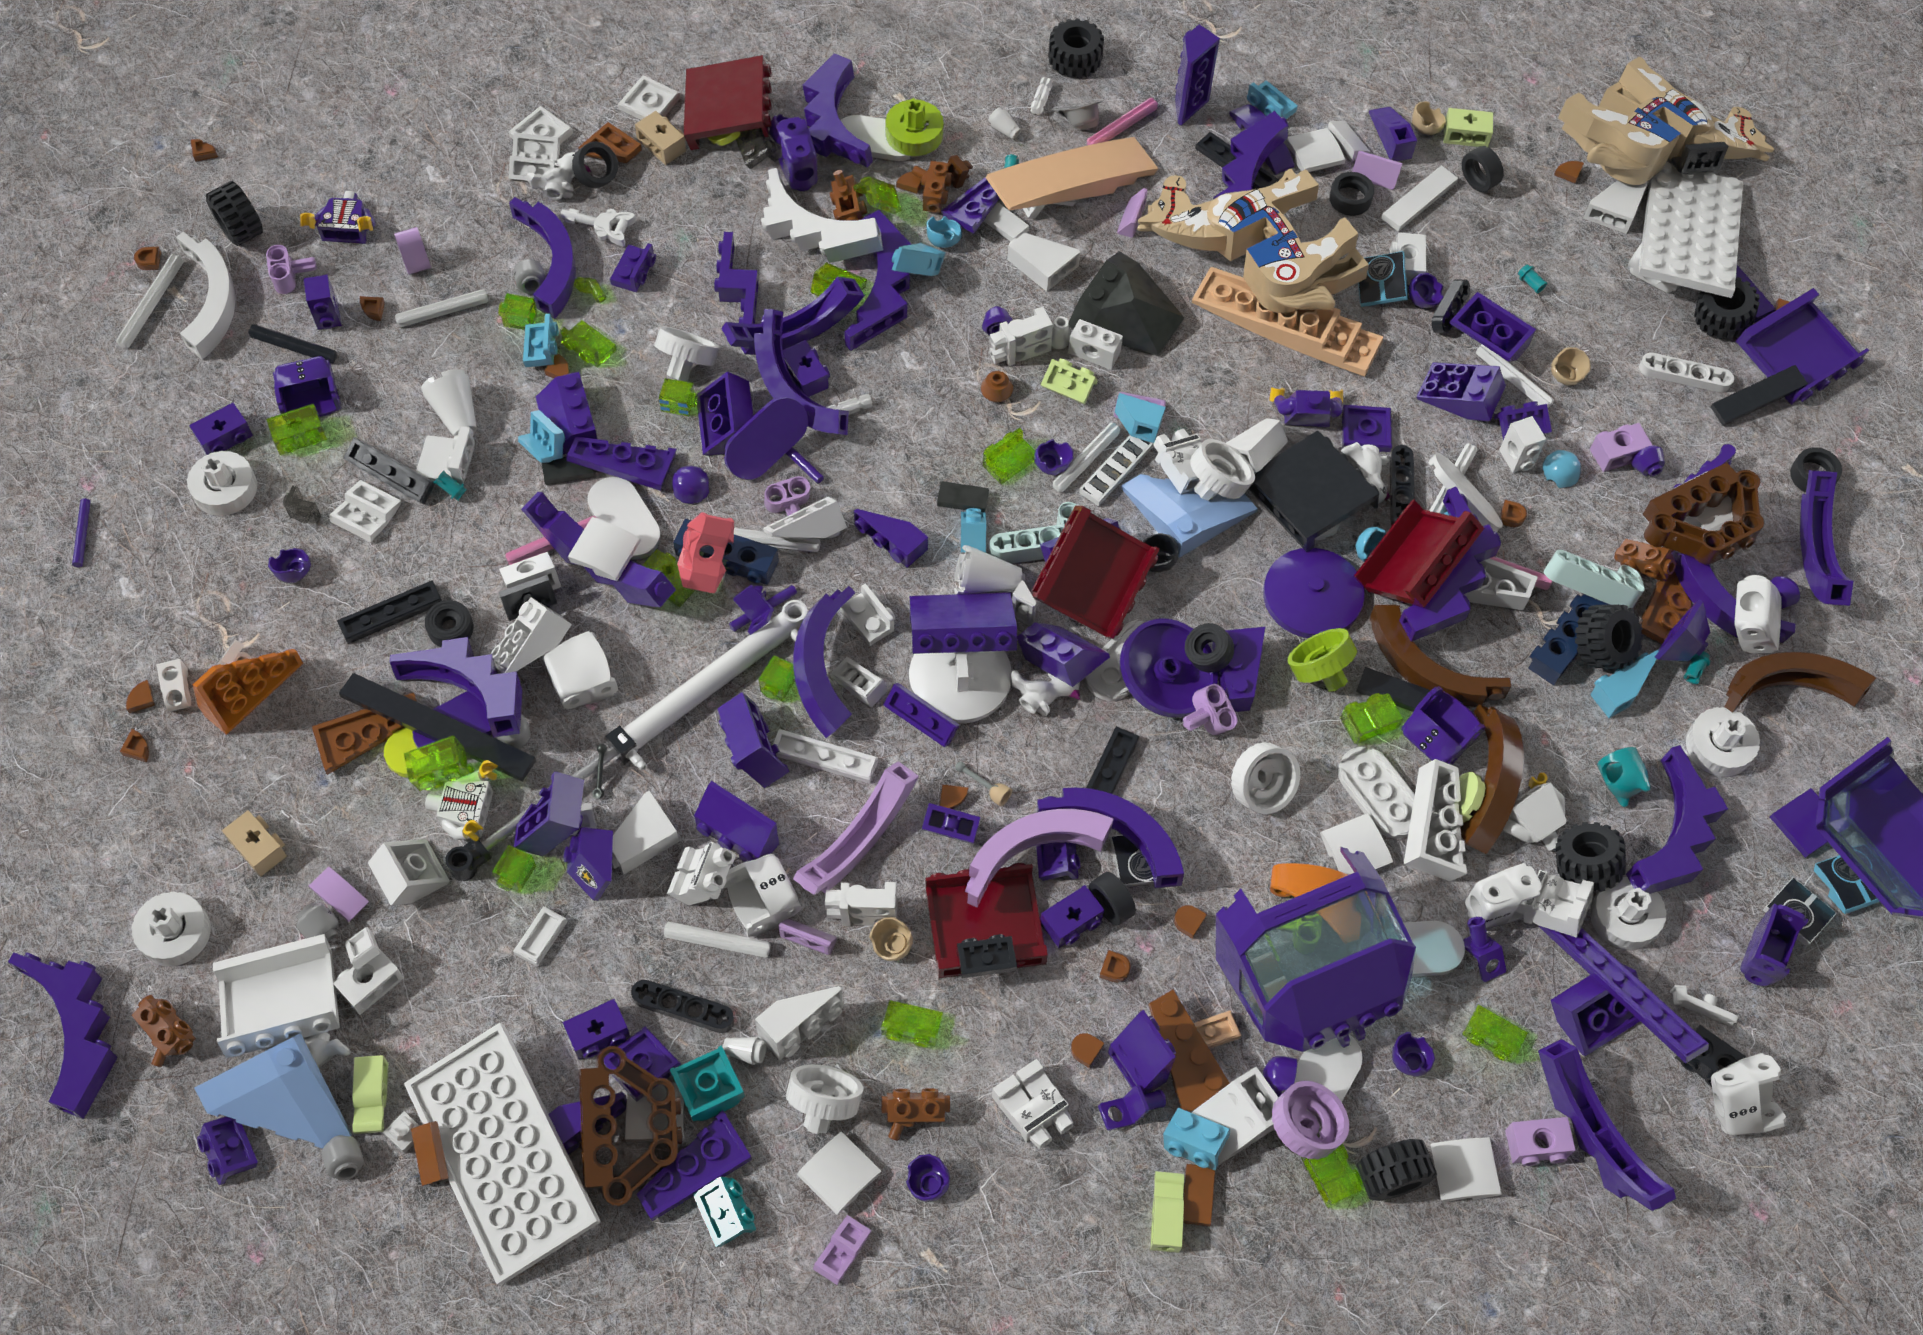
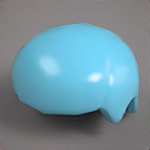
M946 216L940 221H936L934 217H931L926 222L928 240L935 247L948 248L954 246L962 237L961 225L954 220L948 219Z
M1556 450L1545 457L1542 465L1546 479L1553 480L1558 488L1573 486L1578 482L1581 474V464L1577 456L1569 451Z
M1370 527L1360 534L1355 545L1357 556L1360 560L1366 561L1386 535L1385 530L1379 527Z

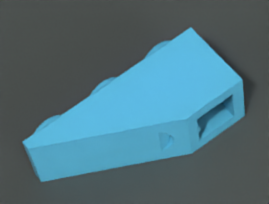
M922 243L902 246L896 249L893 254L892 263L894 265L892 270L927 276L938 275L946 252Z
M1658 650L1651 654L1643 653L1632 665L1626 666L1623 669H1617L1614 672L1615 674L1609 677L1604 675L1596 680L1594 683L1595 688L1590 695L1608 718L1630 707L1656 661L1655 655Z

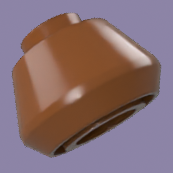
M993 371L982 381L981 393L989 401L1002 402L1012 395L1013 384L1004 372Z

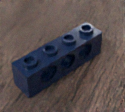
M684 519L673 542L675 555L680 557L683 548V537L688 529L687 525L692 520ZM735 534L734 543L728 542L725 548V552L729 554L723 555L722 559L726 569L725 573L728 575H738L747 578L753 583H763L766 585L769 584L779 562L778 548ZM706 545L699 550V554L704 558H709L714 553V548L710 545ZM746 560H753L749 563L744 562Z
M1577 594L1569 605L1572 608L1570 612L1564 611L1556 622L1559 625L1556 630L1551 628L1543 638L1545 644L1542 647L1537 645L1529 656L1532 662L1528 669L1554 686L1578 655V645L1575 644V638H1577L1575 630L1578 628L1577 622L1579 617H1582V613L1588 610L1590 606L1610 604L1586 594L1582 596Z

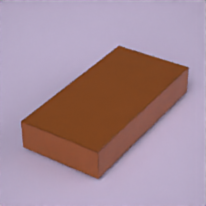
M429 1122L412 1128L411 1132L422 1186L448 1179L438 1122Z
M1186 1164L1183 1193V1223L1210 1227L1215 1170Z

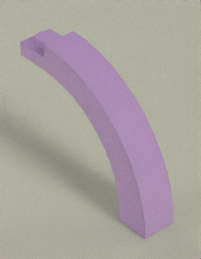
M899 761L886 768L871 796L847 829L820 856L799 869L793 880L813 895L819 891L826 893V890L833 888L862 860L882 836L903 806L919 776Z
M1055 809L1030 814L1010 823L994 834L983 845L970 864L969 876L971 878L965 889V892L968 893L967 903L978 907L997 871L1009 859L1031 847L1046 843L1067 842L1084 845L1101 852L1111 831L1113 818L1086 810Z

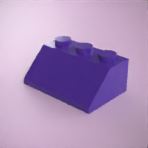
M1479 292L1450 321L1451 325L1508 362L1516 361L1530 346L1536 331L1535 328Z
M728 371L696 394L702 452L705 456L725 454L727 441L754 416L749 381Z
M575 372L555 377L536 396L538 409L563 431L565 436L563 454H568L575 437L597 439L580 373Z
M1035 622L1017 636L1025 660L1071 687H1074L1110 658L1108 652L1061 626Z
M711 780L694 814L696 829L706 837L712 836L718 840L717 842L722 848L738 853L739 858L743 862L772 854L779 845L776 822Z
M1622 964L1638 979L1636 970ZM1591 975L1550 1000L1557 1023L1585 1057L1640 1022Z

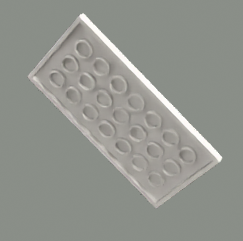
M1666 162L1663 169L1652 177L1649 182L1638 275L1732 298L1735 291L1743 181L1733 177L1719 176L1712 172L1682 174L1677 171L1673 164Z
M498 1023L404 1083L422 1124L438 1122L448 1180L497 1285H503L601 1223L504 1024Z

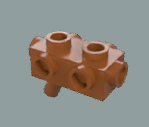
M931 161L927 171L914 166L912 174L922 178L921 185L925 186L923 211L941 213L943 204H947L948 191H946V187H950L952 181V173H948L949 163Z
M842 170L835 171L833 173L835 181L831 182L833 191L830 192L833 205H836V209L833 210L835 220L858 221L863 219L864 215L868 214L864 200L861 201L860 197L864 196L861 183H856L853 175L844 177Z
M1626 538L1622 545L1617 548L1614 555L1615 561L1620 562L1621 565L1630 566L1640 574H1646L1656 580H1667L1676 567V562L1672 555L1674 550Z
M148 995L139 1002V1007L131 1016L151 1038L152 1045L157 1048L151 1062L152 1065L162 1067L166 1056L183 1055L193 1047V1041L196 1038L193 1035L192 1029L185 1021L179 1019L176 1015V1010L167 1000L155 999L153 995Z
M899 1088L894 1089L893 1093H887V1096H881V1113H887L888 1122H894L888 1137L898 1141L904 1126L913 1127L915 1122H945V1113H950V1095H944L943 1092H938V1089L925 1088L920 1093H910L909 1089Z

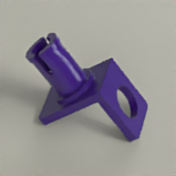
M750 585L733 598L734 602L752 621L748 629L750 635L766 625L774 611L765 600L766 590L762 592V586Z
M1482 917L1469 919L1467 924L1470 936L1463 939L1465 950L1477 958L1481 980L1487 982L1506 972L1503 949L1501 945L1487 935L1485 919ZM1497 959L1498 965L1495 970L1487 972L1486 966L1488 962Z
M1136 1085L1123 1098L1100 1103L1098 1108L1106 1129L1111 1131L1136 1124L1149 1110L1163 1108L1166 1105V1098L1160 1089L1143 1094L1140 1085ZM1109 1108H1118L1122 1113V1120L1113 1121L1108 1114Z

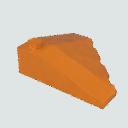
M289 649L285 652L271 653L253 659L247 658L225 665L212 666L192 684L197 705L203 715L227 735L304 663L295 649Z

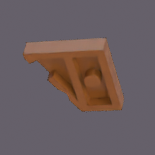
M609 122L578 147L580 149L591 142L604 143L613 150L618 162L628 163L642 151L639 142ZM590 152L585 155L589 157L602 159L600 155L594 152Z

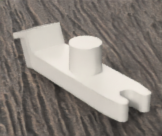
M1675 985L1670 990V993H1673L1674 1005L1685 1007L1729 1026L1737 1023V1015L1716 1006L1718 998L1714 995L1706 994L1704 1001L1688 995L1686 986Z

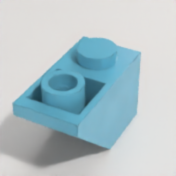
M1119 393L1115 413L1132 437L1154 443L1166 407Z
M977 508L966 509V512H961V552L965 553L966 551L962 547L968 545L986 553V512H981Z

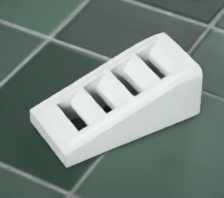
M848 657L830 673V676L869 707H873L887 692L886 685L881 678ZM851 668L852 671L846 677H843L846 674V672Z

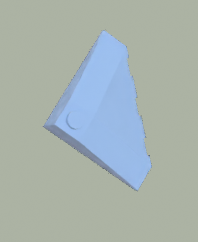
M1140 474L1121 485V489L1158 533L1168 534L1176 540L1179 558L1258 510L1245 493L1236 499L1216 494L1213 499L1207 501L1202 499L1195 490L1180 494L1171 480L1167 478L1164 480Z
M301 1033L194 1087L207 1114L217 1117L224 1115L236 1119L237 1123L257 1129L259 1126L276 1131V1135L296 1141L298 1138L315 1143L314 1146L323 1149L335 1136L343 1135L350 1137L352 1135Z

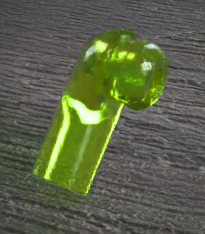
M577 277L574 280V287L582 293L592 294L597 303L606 300L607 296L596 279Z

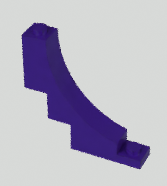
M1273 111L1231 138V153L1236 159L1222 167V181L1228 188L1214 196L1213 200L1225 193L1253 189L1256 175L1263 162L1274 149L1288 139L1289 125L1284 117H1280Z
M880 210L867 214L861 219H876L881 232L883 250L873 252L877 264V276L869 296L856 311L857 324L851 325L844 331L845 346L850 351L908 318L907 302L900 294L910 288V274L892 270L894 265L892 257L895 250L899 249V247L912 244Z
M537 492L521 510L565 562L575 564L570 562L568 556L584 528L565 511H558L543 492ZM629 560L618 581L595 575L593 569L584 567L597 583L613 585L627 603L660 608L676 590L662 571L646 568Z

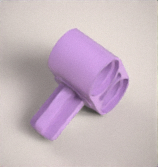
M417 227L394 234L408 275L431 268Z
M283 245L271 246L266 252L268 273L275 290L280 294H288L295 289L296 273L317 269L316 261L313 257L292 261L286 247Z
M797 476L771 484L765 490L764 504L766 509L772 513L786 511L787 516L801 510L799 506L805 504L809 499L810 483L806 478ZM802 488L805 492L803 494H796L793 492V489ZM773 495H777L781 497V500L778 502L771 501L769 498Z
M1211 684L1194 693L1192 701L1196 711L1183 718L1184 728L1192 731L1204 725L1208 733L1219 735L1236 727V713L1221 686Z

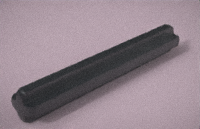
M252 324L248 330L251 338L312 358L322 356L325 360H329L331 364L337 359L335 350L256 324Z

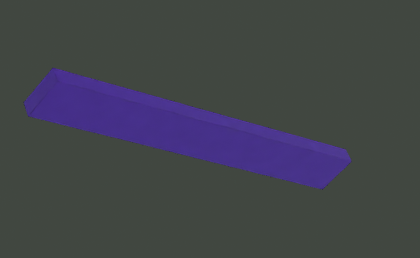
M1537 925L1682 1061L1687 1063L1708 1050L1709 1043L1583 928L1580 929L1578 936L1574 937Z

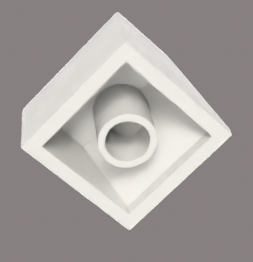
M427 839L384 842L368 861L391 906L414 903L450 882Z

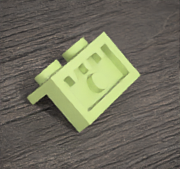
M1062 358L1059 361L1052 359L1041 382V386L1085 405L1093 385H1096L1098 382L1096 377L1093 376L1094 372L1083 367L1080 370L1072 367L1073 364Z

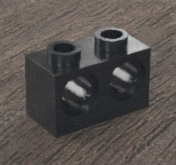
M1701 1025L1694 1031L1709 1043L1708 1050L1702 1053L1703 1056L1698 1055L1687 1063L1682 1061L1677 1055L1675 1056V1059L1680 1061L1686 1070L1700 1075L1711 1087V1076L1720 1070L1718 1064L1727 1067L1743 1058H1747Z

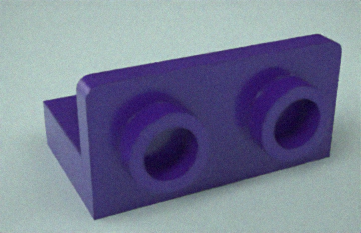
M647 243L645 249L628 244L610 278V284L637 293L640 285H643L646 281L649 268L653 267L656 261L653 244Z
M1537 401L1524 403L1523 408L1515 409V405L1500 408L1501 412L1494 414V420L1499 419L1503 440L1511 423L1533 416L1543 434L1552 432L1547 404L1538 405Z
M1054 842L1037 845L1039 878L1042 881L1068 875L1073 880L1078 879V869H1080L1081 864L1076 854L1077 844Z
M227 1116L203 1123L201 1132L197 1137V1143L200 1151L206 1153L209 1160L207 1162L209 1174L212 1178L216 1177L218 1185L225 1184L229 1176L256 1168L258 1161L242 1124L237 1123L236 1119Z

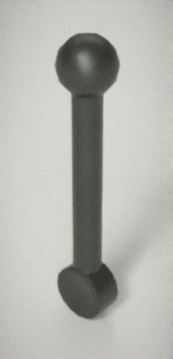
M603 743L597 746L599 753L596 788L592 792L593 797L596 799L604 796V791L601 787L604 753L607 751V746Z

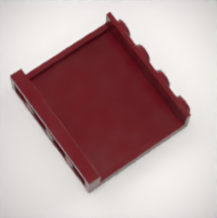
M763 55L686 69L684 137L690 150L699 149L700 138L762 128L764 136L768 137V127L772 126L769 110H772L769 94L772 93L769 77H772V70L770 64H766Z
M1412 499L1354 577L1368 592L1425 608L1485 528L1471 512L1464 511L1460 517H1454L1424 510L1416 500Z
M1075 505L1031 594L1037 601L1105 638L1114 639L1123 629V620L1126 614L1130 613L1135 605L1134 598L1136 594L1145 586L1147 581L1146 575L1149 569L1153 568L1158 560L1157 553L1159 548L1151 547L1092 514V510L1084 506Z
M1020 862L1014 863L1010 867L1000 868L989 883L978 907L967 903L968 893L965 892V889L971 878L969 876V869L960 870L956 874L934 873L930 877H925V889L938 979L961 976L959 958L957 956V943H961L969 938L985 940L998 934H1002L1005 937L1012 936L1017 968L1047 964L1048 952L1043 940L1032 876V864L1026 865Z

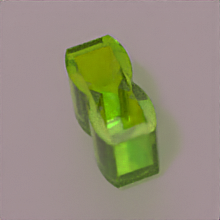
M1376 693L1371 695L1366 700L1367 702L1358 703L1355 701L1344 707L1340 719L1354 744L1365 742L1375 736L1386 734L1400 727L1403 717L1389 693L1382 695Z
M1343 1144L1325 1158L1307 1159L1301 1157L1309 1176L1315 1183L1328 1209L1358 1195L1362 1191L1361 1185L1363 1182L1356 1169L1352 1170L1347 1162L1349 1156Z

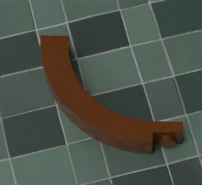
M1374 605L1370 620L1375 639L1387 661L1405 680L1429 690L1440 686L1444 692L1457 700L1463 701V704L1469 707L1482 705L1486 698L1494 701L1506 698L1511 688L1510 678L1473 677L1444 668L1427 657L1413 641H1410L1399 621L1401 618L1400 605Z
M1805 652L1774 653L1754 659L1736 672L1728 687L1729 690L1726 696L1729 698L1724 707L1733 713L1753 693L1778 685H1798L1814 688L1838 697L1855 707L1867 694L1876 677L1852 664L1824 655Z
M1479 704L1473 712L1480 723L1486 726L1485 732L1489 749L1488 765L1484 779L1486 789L1480 808L1477 811L1473 810L1469 814L1472 818L1464 822L1460 829L1461 837L1466 845L1487 854L1504 829L1517 799L1523 773L1524 748L1522 735L1514 718L1492 706L1487 708Z

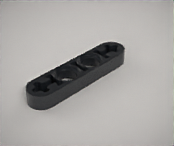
M1406 445L1394 447L1390 456L1391 525L1399 518L1401 510H1405L1412 499H1414V454L1412 449ZM1399 454L1403 455L1405 459L1403 465H1400L1401 459L1398 456ZM1396 474H1405L1408 480L1404 482L1399 481L1396 478ZM1404 494L1409 500L1407 502H1400L1397 500L1396 495Z
M639 980L632 986V999L641 1008L717 1033H726L734 1026L733 1011L726 1005L649 980ZM645 988H648L649 994L657 997V1004H654V998L650 996H644L643 999H640L638 991L643 992ZM667 996H674L678 999L675 1007L668 1009L663 1007V999ZM694 1004L701 1005L704 1008L703 1013L698 1017L690 1016L688 1014L690 1006ZM709 1008L712 1009L711 1013L713 1016L721 1017L722 1013L726 1014L728 1022L723 1021L721 1025H718L717 1019L709 1016V1021H705L709 1014Z

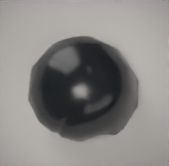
M1164 533L1153 534L1143 541L1151 547L1159 548L1157 553L1158 560L1149 571L1158 573L1168 571L1177 563L1178 546L1176 540L1170 535Z

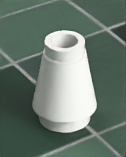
M999 107L990 115L988 121L991 123V127L1012 140L1016 139L1021 133V129L1006 109L1002 110Z
M1059 316L1054 320L1051 337L1052 347L1061 350L1069 345L1071 335L1068 319L1063 316Z
M759 1037L726 1038L723 1049L726 1055L755 1065L756 1063H762L765 1058L766 1042L760 1040Z

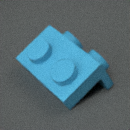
M1267 80L1259 86L1254 82L1249 85L1247 100L1266 116L1275 111L1280 117L1282 116L1287 119L1297 111L1298 105Z
M545 314V323L525 325L523 352L525 367L554 365V355L558 353L555 336L559 335L557 322H553L551 314Z
M540 410L531 412L530 433L518 436V442L541 463H549L563 458V443L565 442L563 431Z
M1177 1108L1163 1133L1164 1149L1175 1157H1183L1193 1161L1199 1167L1216 1170L1218 1167V1156L1230 1136V1128Z

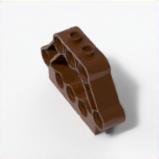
M1726 462L1650 500L1642 514L1649 522L1644 531L1645 540L1650 545L1656 547L1663 546L1694 557L1702 564L1708 565L1722 558L1727 560L1740 549L1747 550L1756 542L1755 539L1764 526V519L1760 515L1758 488L1761 483L1759 476L1750 470H1742L1736 473ZM1729 496L1731 498L1733 521L1725 522L1719 531H1708L1684 522L1688 516H1700L1706 507H1718L1725 497Z
M611 1046L603 1049L598 1054L596 1068L579 1069L583 1186H601L604 1200L611 1205L620 1206L628 1202L632 1192L661 1166L670 1165L677 1157L678 1144H682L681 1126L677 1127L676 1115L681 1114L680 1097L675 1098V1089L669 1080L655 1077L628 1059L621 1048ZM608 1053H614L619 1058V1065L613 1070L608 1069L604 1065V1058ZM609 1075H613L646 1097V1100L651 1104V1113L647 1117L646 1125L652 1133L653 1141L643 1154L616 1177H613V1166L618 1159L617 1149L612 1145L611 1136L614 1135L617 1124L614 1117L610 1114V1107L613 1105L616 1095L613 1088L609 1086ZM656 1085H662L666 1089V1097L662 1101H657L652 1097V1089ZM598 1089H604L609 1094V1100L603 1106L596 1104L593 1098L595 1091ZM657 1114H663L667 1117L668 1124L664 1130H657L653 1125V1119ZM600 1118H605L610 1122V1130L605 1135H600L595 1130V1123ZM659 1143H664L669 1148V1154L663 1160H659L654 1153L655 1147ZM606 1147L611 1151V1159L607 1164L602 1165L596 1160V1153L600 1148ZM615 1182L622 1183L625 1189L623 1196L619 1199H613L609 1194V1188Z

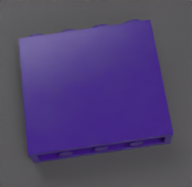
M1814 288L1745 329L1736 341L1767 378L1793 365L1797 366L1808 385L1785 397L1791 405L1798 400L1804 402L1814 394L1813 391L1816 389L1818 391L1823 390L1831 383V379L1839 380L1848 372L1847 369L1850 367L1852 370L1859 367L1865 361L1863 357L1870 351L1866 348L1858 353L1813 303L1820 295Z
M1010 593L909 596L913 654L1017 651V624Z

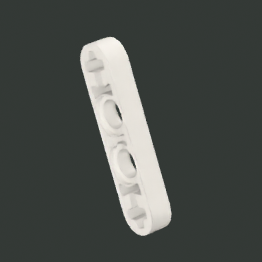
M1657 353L1645 354L1639 364V370L1645 376L1720 393L1727 392L1734 381L1733 374L1727 369ZM1669 367H1677L1680 373H1672ZM1692 372H1700L1704 378H1695Z

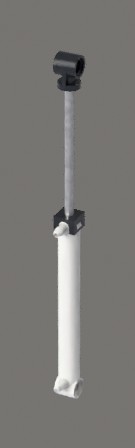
M799 600L787 602L783 606L782 611L766 625L747 636L627 726L622 728L619 725L608 733L605 737L609 749L604 753L603 765L617 756L624 765L631 761L640 770H644L646 763L638 753L639 748L786 639L791 637L796 641L798 630L808 613L805 603ZM794 615L800 616L796 619L791 618ZM598 757L572 776L584 780L598 770ZM527 809L483 842H480L479 839L478 841L471 840L463 847L452 848L445 857V863L452 877L458 881L472 879L477 872V868L492 858L488 851L516 831L517 823ZM467 861L464 866L456 867L458 862Z

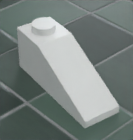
M826 497L764 527L763 530L772 537L833 538L841 533L840 531L847 528L838 502L830 497Z

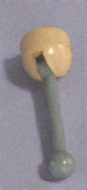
M958 762L955 768L958 772L966 773L990 790V799L1001 807L1009 800L1012 794L1010 787L1002 783L991 785L966 768L965 763Z

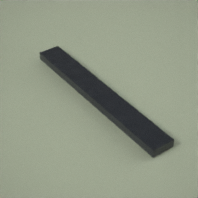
M352 673L339 692L341 698L478 762L483 763L489 760L498 765L495 768L496 770L521 782L524 781L536 762L534 756L358 674Z

